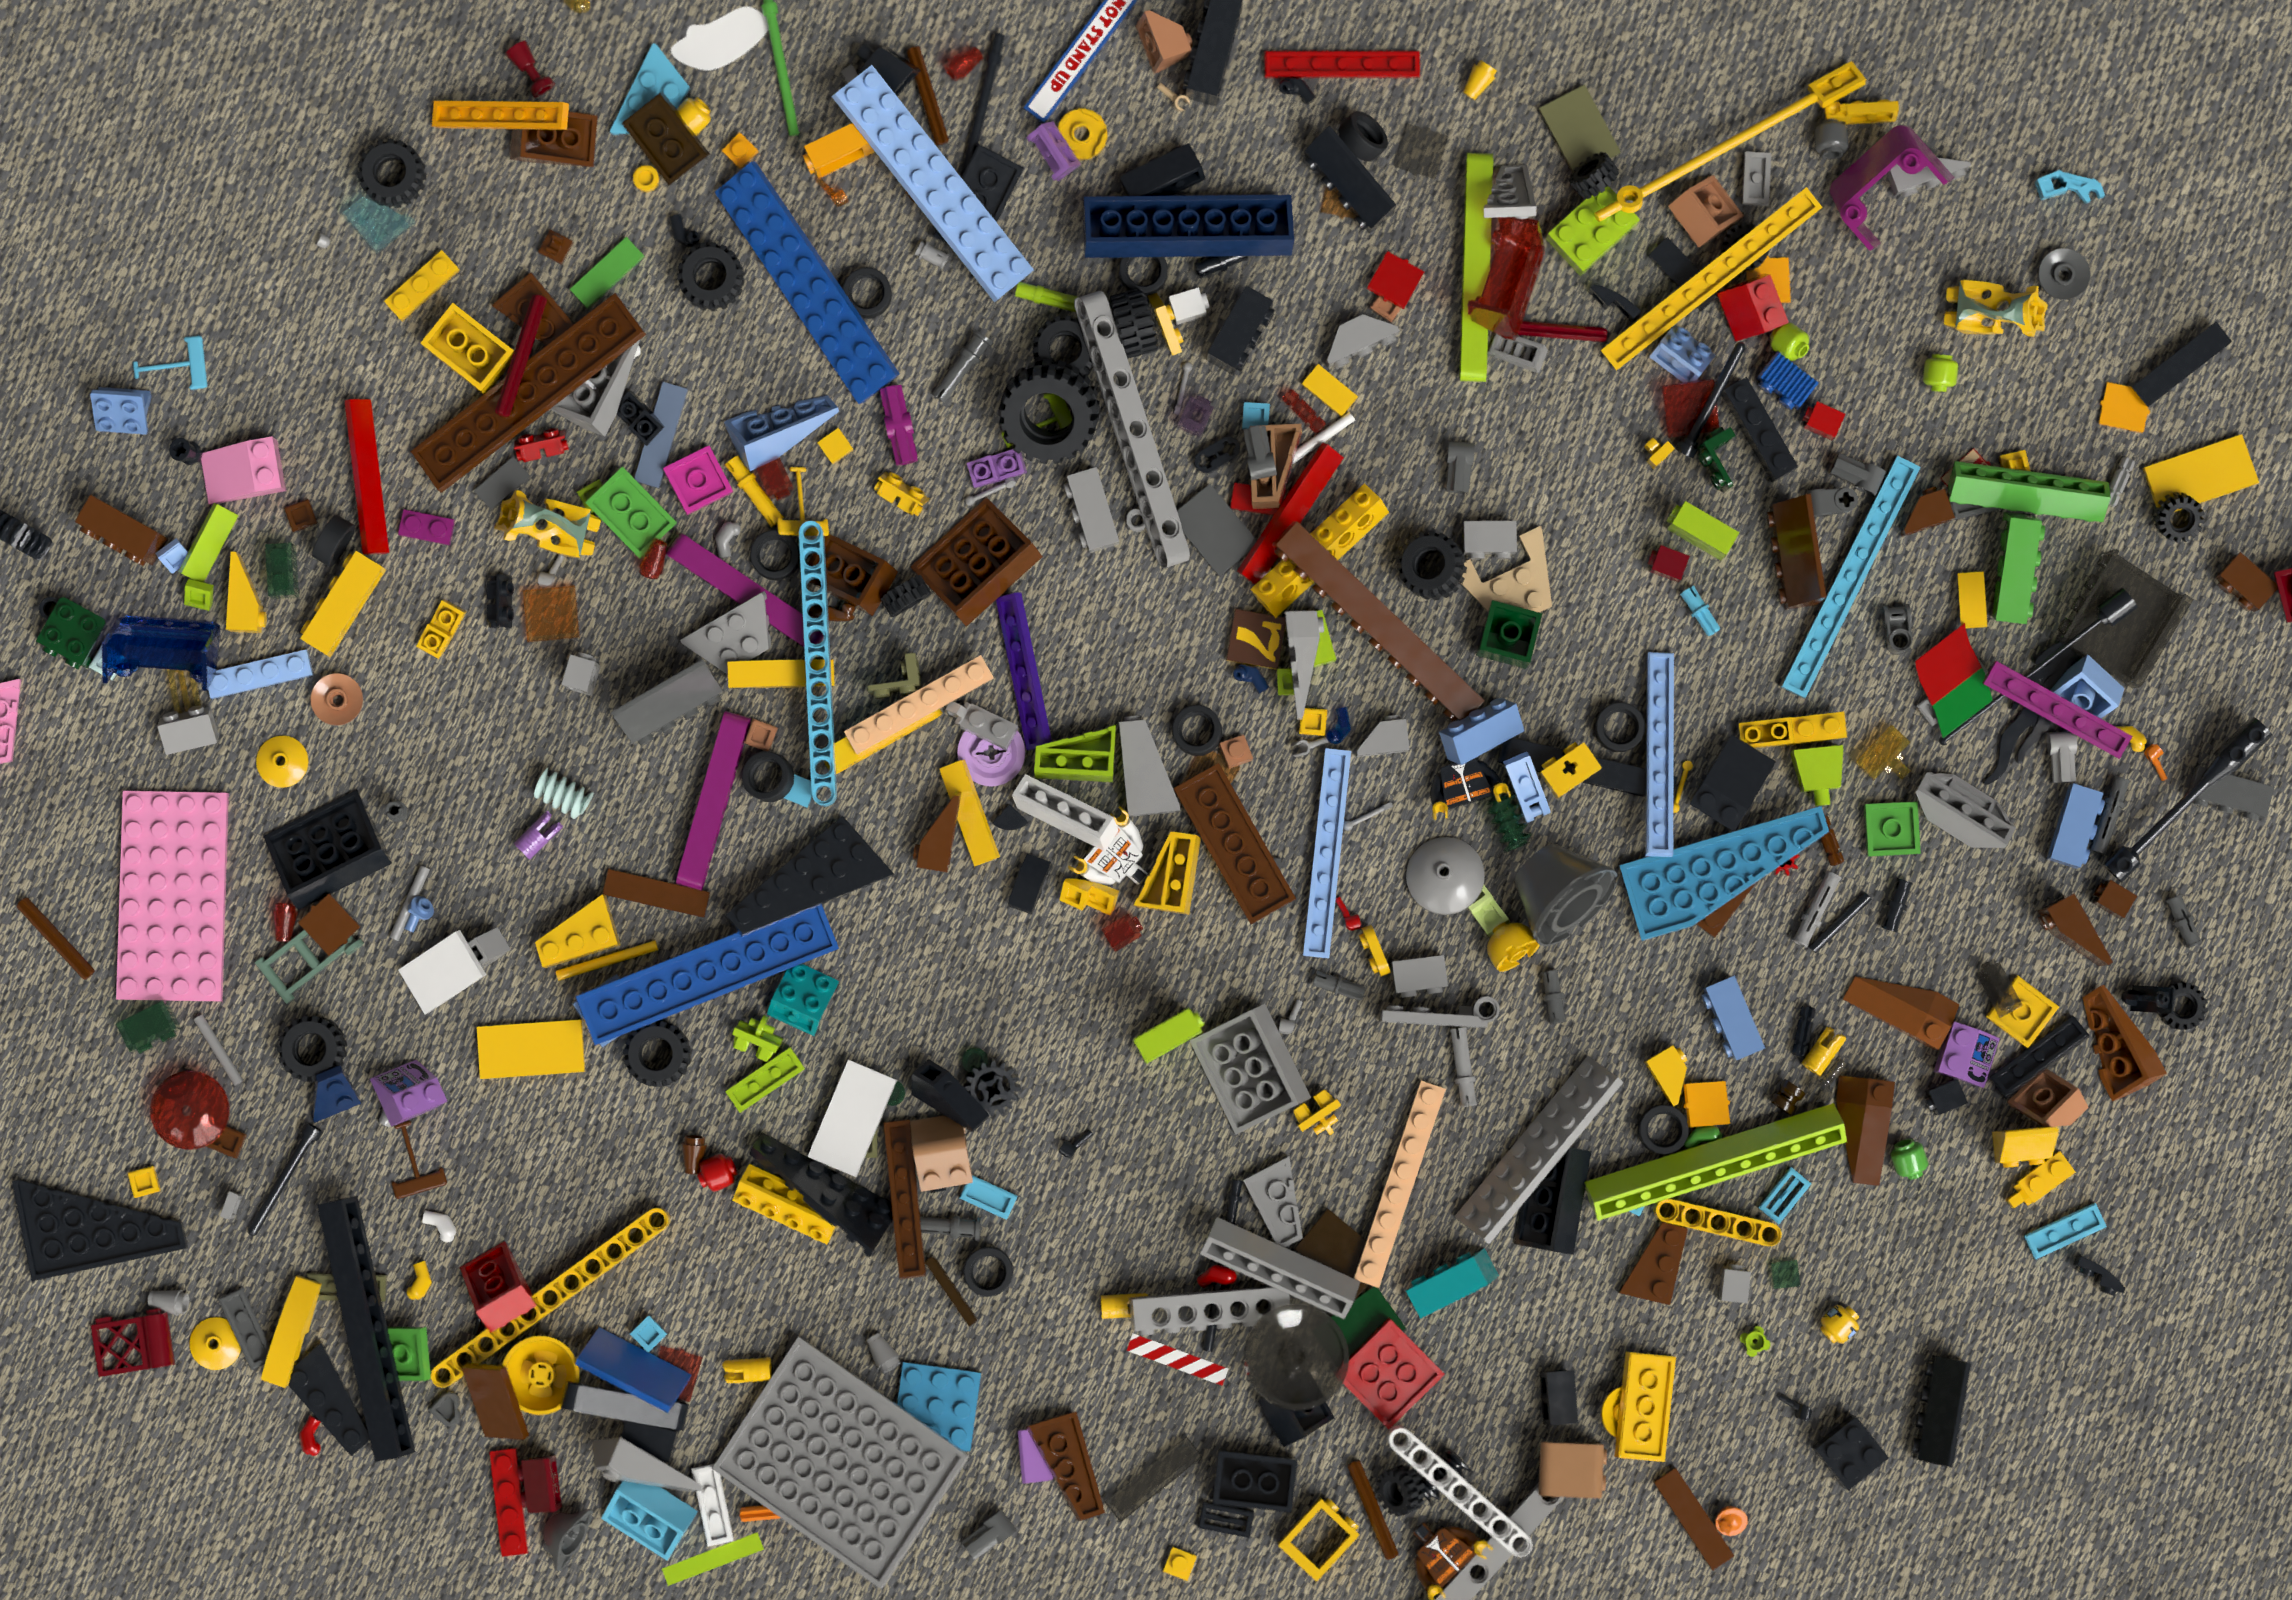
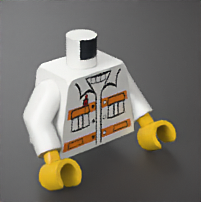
M1119 806L1121 815L1118 818L1114 817L1119 831L1106 851L1094 847L1085 859L1074 856L1073 858L1078 860V866L1073 868L1068 865V869L1080 874L1089 881L1099 884L1112 885L1115 882L1120 883L1127 876L1139 885L1148 874L1136 864L1143 856L1141 853L1143 843L1138 828L1130 820L1128 813Z

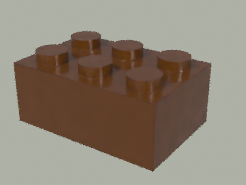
M92 495L89 496L75 520L76 523L81 525L79 531L97 541L101 537L104 538L102 544L120 554L123 549L127 552L124 556L142 566L146 562L153 566L158 558L155 553L162 549L168 538Z

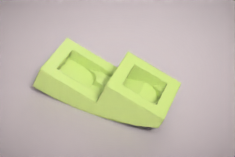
M1483 885L1479 897L1468 909L1490 937L1494 934L1493 929L1503 922L1508 924L1510 920L1496 903L1485 885Z

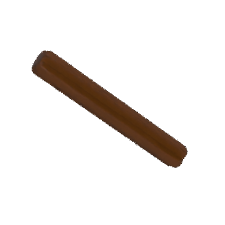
M914 46L907 49L909 61L921 70L915 77L935 144L937 146L944 145L949 142L946 128L919 46Z
M25 897L16 905L17 909L84 980L90 978L95 972L92 966L31 900Z
M1352 1461L1347 1467L1385 1559L1391 1560L1396 1558L1399 1553L1361 1461Z

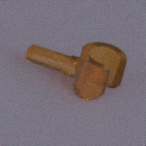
M821 177L816 180L830 196L835 206L840 207L849 202L842 188L834 192Z

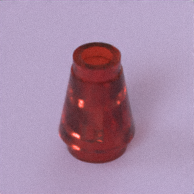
M974 46L948 58L947 63L944 64L945 71L953 81L963 80L983 60V55Z
M660 539L652 540V543L638 564L640 567L639 573L649 579H658L659 575L663 574L667 547L665 541Z
M275 903L272 917L276 941H291L298 914L294 904Z

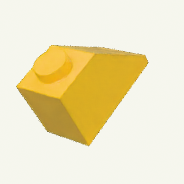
M1674 1045L1667 1047L1644 1061L1671 1106L1679 1103L1687 1070L1684 1064L1687 1061L1685 1054L1680 1047L1675 1049Z

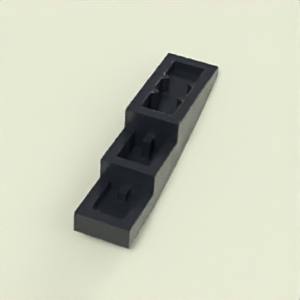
M2215 322L2137 382L2132 388L2146 406L2149 407L2228 346L2232 340L2220 325Z

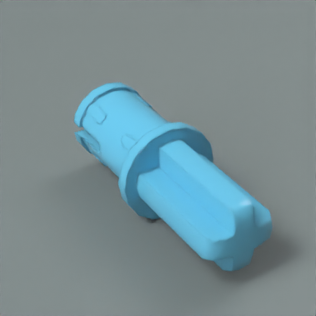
M1695 586L1688 588L1680 594L1693 613L1691 616L1696 617L1706 635L1711 636L1720 630L1719 625L1708 609L1710 607L1709 604L1706 605Z

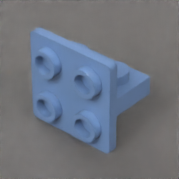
M1674 325L1650 355V358L1691 388L1716 355L1709 346L1695 340L1688 330Z
M98 387V390L91 391V403L95 429L97 431L147 434L146 415L151 401L150 391Z

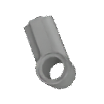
M2069 731L2048 732L2047 751L2049 756H2051L2052 783L2076 782L2075 754L2077 753V736Z

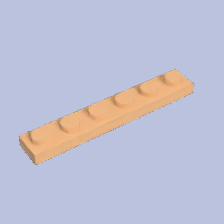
M980 655L845 730L844 733L858 755L991 681L994 677Z

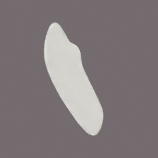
M741 7L709 24L691 25L687 30L686 37L672 46L671 53L678 61L697 69L714 70L744 55L762 39L768 31L766 16H763L761 12L754 8Z

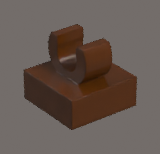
M549 230L538 253L562 265L574 242Z

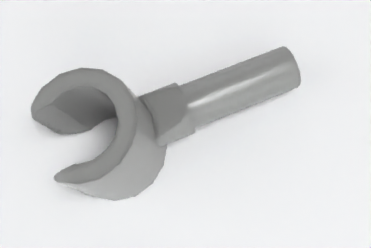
M558 555L549 573L540 572L538 578L539 586L545 588L553 587L555 575L564 559L563 555Z
M1323 737L1309 742L1299 740L1291 743L1290 746L1299 745L1300 753L1293 756L1307 755L1310 749L1328 743V738Z
M1296 1000L1289 1020L1281 1018L1279 1033L1291 1034L1293 1032L1296 1016L1303 1003L1302 1001Z

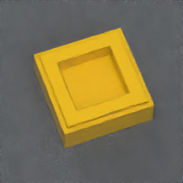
M839 428L817 442L832 465L854 450Z
M1305 708L1303 720H1300L1299 734L1325 736L1327 710Z
M155 1166L128 1173L134 1198L161 1191Z

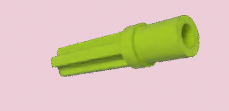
M1019 282L1017 285L1015 297L1030 300L1036 304L1042 303L1076 312L1074 306L1076 296Z

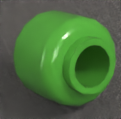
M1905 1139L1897 1142L1890 1154L1896 1173L1901 1177H1908L1909 1180L1921 1177L1923 1171L1929 1165L1923 1145L1914 1141V1139Z

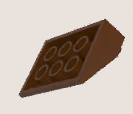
M1805 494L1773 504L1770 507V512L1766 513L1768 527H1773L1774 537L1770 538L1772 553H1777L1778 563H1774L1775 576L1780 578L1782 588L1778 589L1780 604H1784L1785 610L1816 606L1826 598L1811 494Z
M986 497L911 566V569L918 576L921 575L926 585L967 627L1043 556L1034 544Z

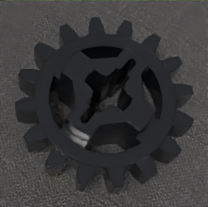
M991 1058L990 1064L980 1060V1068L972 1066L973 1075L966 1073V1079L970 1083L963 1084V1087L969 1091L971 1096L984 1110H989L990 1116L994 1115V1110L1004 1114L1003 1107L1007 1106L1012 1109L1011 1100L1018 1101L1019 1099L1015 1091L1021 1090L1020 1084L1015 1083L1019 1080L1018 1074L1011 1075L1014 1068L1012 1065L1005 1068L1004 1060H1001L999 1064L995 1063L994 1058ZM1003 1076H1006L1008 1079L1009 1087L1002 1083ZM996 1082L997 1089L992 1088L991 1091H988L987 1085L992 1086ZM975 1086L982 1091L981 1099L975 1093Z

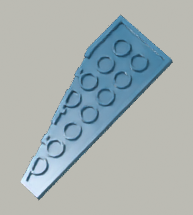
M1822 806L1673 849L1672 857L1650 856L1619 865L1641 940H1648L1694 926L1829 833Z

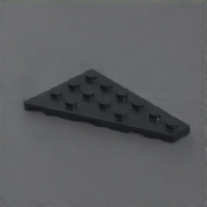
M22 1180L12 1181L31 1281L188 1248L183 1222Z

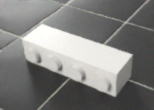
M1026 774L1012 794L1017 809L1103 851H1106L1119 831L1114 817Z

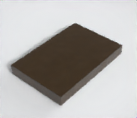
M663 91L622 122L623 126L668 185L673 184L710 155L698 137L683 121L679 112Z
M1327 1209L1295 1250L1302 1256L1354 1279L1366 1239ZM1360 1282L1355 1299L1368 1284Z

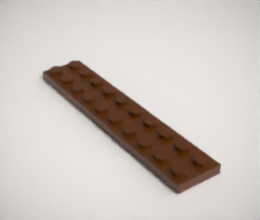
M614 293L527 361L509 417H502L495 413L505 379H503L415 447L411 453L437 490L441 493L647 334L620 297Z

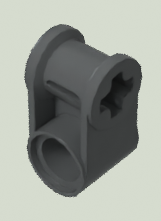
M1850 488L1806 491L1807 494H1811L1814 517L1848 513L1858 503L1857 493ZM1843 494H1846V497L1852 500L1847 507L1844 506V503H1839V499L1843 497Z
M1904 604L1903 607L1891 608L1884 605L1882 606L1881 614L1886 648L1893 655H1901L1912 644L1910 605ZM1894 636H1900L1904 639L1905 646L1903 648H1898L1893 644Z

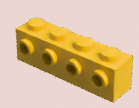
M355 551L353 555L349 554L342 565L345 569L339 577L335 576L328 587L331 591L326 599H320L314 609L317 613L312 621H306L300 631L303 634L300 638L301 640L330 658L386 571L385 568L358 551Z
M749 1164L739 1181L732 1201L828 1245L837 1226L830 1225L803 1201L804 1196L796 1189L791 1191L785 1185V1180Z

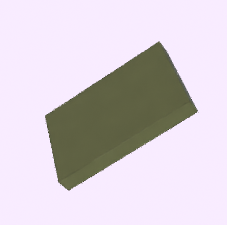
M1585 85L1539 108L1540 114L1572 173L1575 167L1580 166L1579 163L1585 162L1589 156L1592 158L1595 153L1606 152L1611 159L1621 154Z

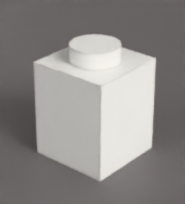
M1199 287L1169 296V303L1176 325L1205 317L1206 309L1210 308L1206 294H1201Z

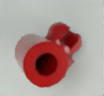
M312 1415L308 1417L300 1431L299 1439L302 1451L306 1455L316 1456L321 1450V1445L315 1442L314 1433L321 1422Z

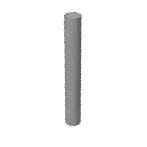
M420 865L389 936L390 938L399 941L411 914L408 912V905L414 897L419 896L430 869Z
M203 1014L196 1017L194 1022L233 1085L237 1086L244 1080Z

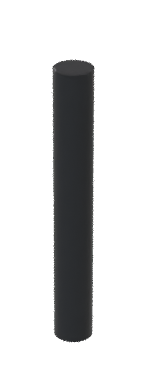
M1864 892L1808 947L1816 954L1872 900L1870 896Z

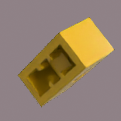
M1574 742L1563 750L1565 755L1562 758L1556 760L1555 757H1552L1541 765L1544 770L1539 774L1556 799L1602 768L1584 742L1579 746ZM1565 762L1568 765L1572 763L1575 765V768L1572 770L1574 775L1570 772L1565 774L1562 771L1565 768Z

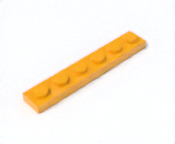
M434 101L432 127L567 130L569 104L565 102Z

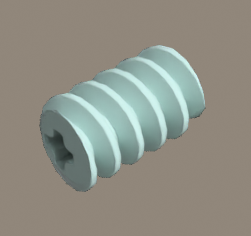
M546 768L537 782L534 797L539 799L544 795L543 802L546 804L553 800L552 807L555 809L562 805L561 812L564 814L571 810V818L573 819L577 818L580 814L582 815L594 793L590 792L587 796H584L585 788L583 786L576 792L575 782H572L567 787L566 777H563L558 782L556 781L557 772L547 776L548 768Z

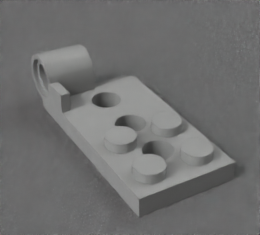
M1489 996L1477 999L1473 1007L1459 1006V1015L1430 1013V1008L1414 1007L1412 1012H1403L1402 1006H1386V1011H1380V1022L1487 1028L1488 1023L1498 1017L1500 1006L1494 998ZM1483 1002L1490 1003L1493 1007V1013L1489 1017H1483L1479 1013V1006Z

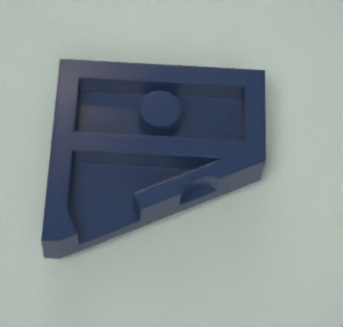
M341 1065L316 1075V1090L313 1096L314 1110L311 1112L314 1123L361 1104L357 1091Z

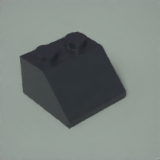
M1310 1372L1258 1401L1283 1448L1305 1438L1335 1418Z

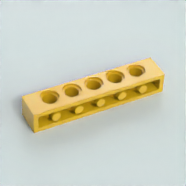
M1364 483L1310 534L1339 560L1378 524L1389 511L1381 498ZM1281 560L1250 589L1259 603L1275 618L1313 584L1308 578L1302 580L1293 571L1295 566L1289 560L1286 563Z

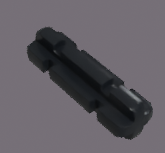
M1806 1005L1801 1007L1799 1015L1801 1020H1798L1794 1039L1796 1044H1793L1792 1054L1795 1056L1805 1057L1808 1047L1806 1044L1809 1043L1813 1026L1811 1020L1814 1019L1816 1011L1814 1007Z

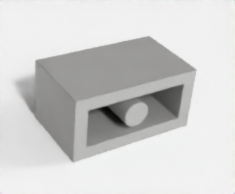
M1464 521L1463 555H1469V559L1481 560L1485 559V555H1495V559H1511V555L1516 554V521Z
M202 705L189 708L188 712L180 714L177 711L166 713L162 716L163 718L159 719L157 725L166 755L215 744L219 738L211 706L203 708Z
M1444 955L1391 962L1395 994L1401 993V998L1417 996L1416 991L1426 989L1427 994L1442 993V987L1448 986Z

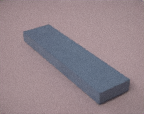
M666 382L662 383L654 414L665 427L648 446L644 444L634 478L638 483L660 489L664 475L663 468L666 467L687 397V388Z

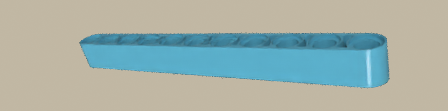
M807 521L799 529L811 790L814 801L820 806L827 807L832 805L837 798L825 540L821 526L815 521ZM808 528L818 529L819 534L816 539L807 540L805 538V532ZM812 553L818 554L820 556L819 563L816 566L807 565L806 558ZM813 579L819 580L821 588L817 592L808 591L807 584ZM814 605L821 606L823 610L821 616L818 618L809 617L810 607ZM815 631H820L824 635L823 641L820 644H812L810 642V635ZM816 657H822L825 660V666L821 670H813L811 668L812 660ZM817 683L826 685V692L820 697L813 695L812 692L814 685ZM818 709L827 711L828 716L824 722L818 723L814 720V713ZM820 735H825L829 739V744L823 749H818L815 746V740ZM821 761H827L830 764V770L825 775H819L816 771V766ZM823 787H828L831 790V797L827 801H820L817 796L819 789Z

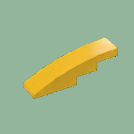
M805 660L727 662L729 689L806 687ZM812 660L811 662L813 670L818 671L825 666V660ZM830 660L832 686H835L834 660ZM817 683L814 685V687L826 685L823 683Z
M299 1275L295 1277L277 1324L260 1380L283 1388L289 1385L294 1362L299 1359L304 1336L310 1329L322 1283Z

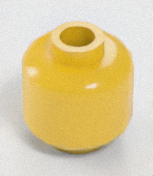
M698 97L695 99L686 98L676 109L683 121L696 136L711 121L709 114L711 109Z

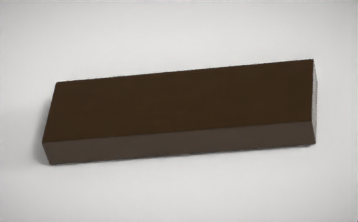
M932 1256L926 1260V1265L970 1327L976 1323L978 1318L936 1257Z

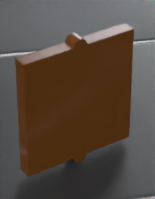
M330 893L317 905L311 906V911L298 922L329 956L342 944H347L348 938L361 927Z

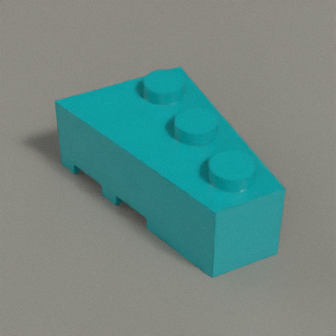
M1485 1248L1472 1255L1470 1252L1456 1258L1457 1263L1448 1266L1447 1263L1434 1269L1433 1272L1435 1274L1428 1278L1422 1275L1411 1281L1412 1286L1406 1290V1293L1420 1319L1489 1285L1499 1276Z

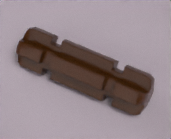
M1824 815L1829 833L1821 837L1825 852L1829 854L1827 858L1830 865L1836 866L1843 863L1844 858L1842 852L1838 850L1840 847L1834 830L1829 826L1831 825L1830 819L1827 815Z

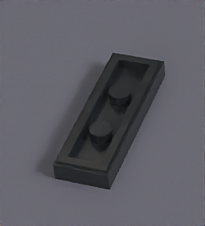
M1668 237L1648 255L1678 288L1700 272ZM1720 291L1715 292L1697 308L1702 312L1717 298L1716 293Z

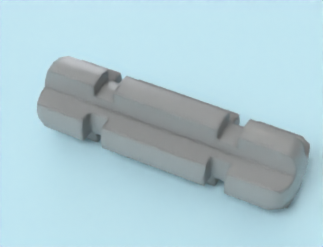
M2128 457L2121 458L2118 465L2119 469L2115 471L2109 485L2111 495L2109 506L2115 507L2118 504L2119 494L2123 492L2130 477L2129 472L2133 470L2135 461Z

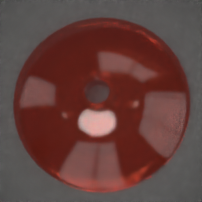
M183 1071L169 1076L157 1087L150 1105L151 1121L158 1135L168 1144L186 1150L199 1149L213 1143L225 1130L230 1115L229 1099L224 1088L210 1075L198 1071ZM186 1105L192 1110L188 1116L183 1113V1108Z

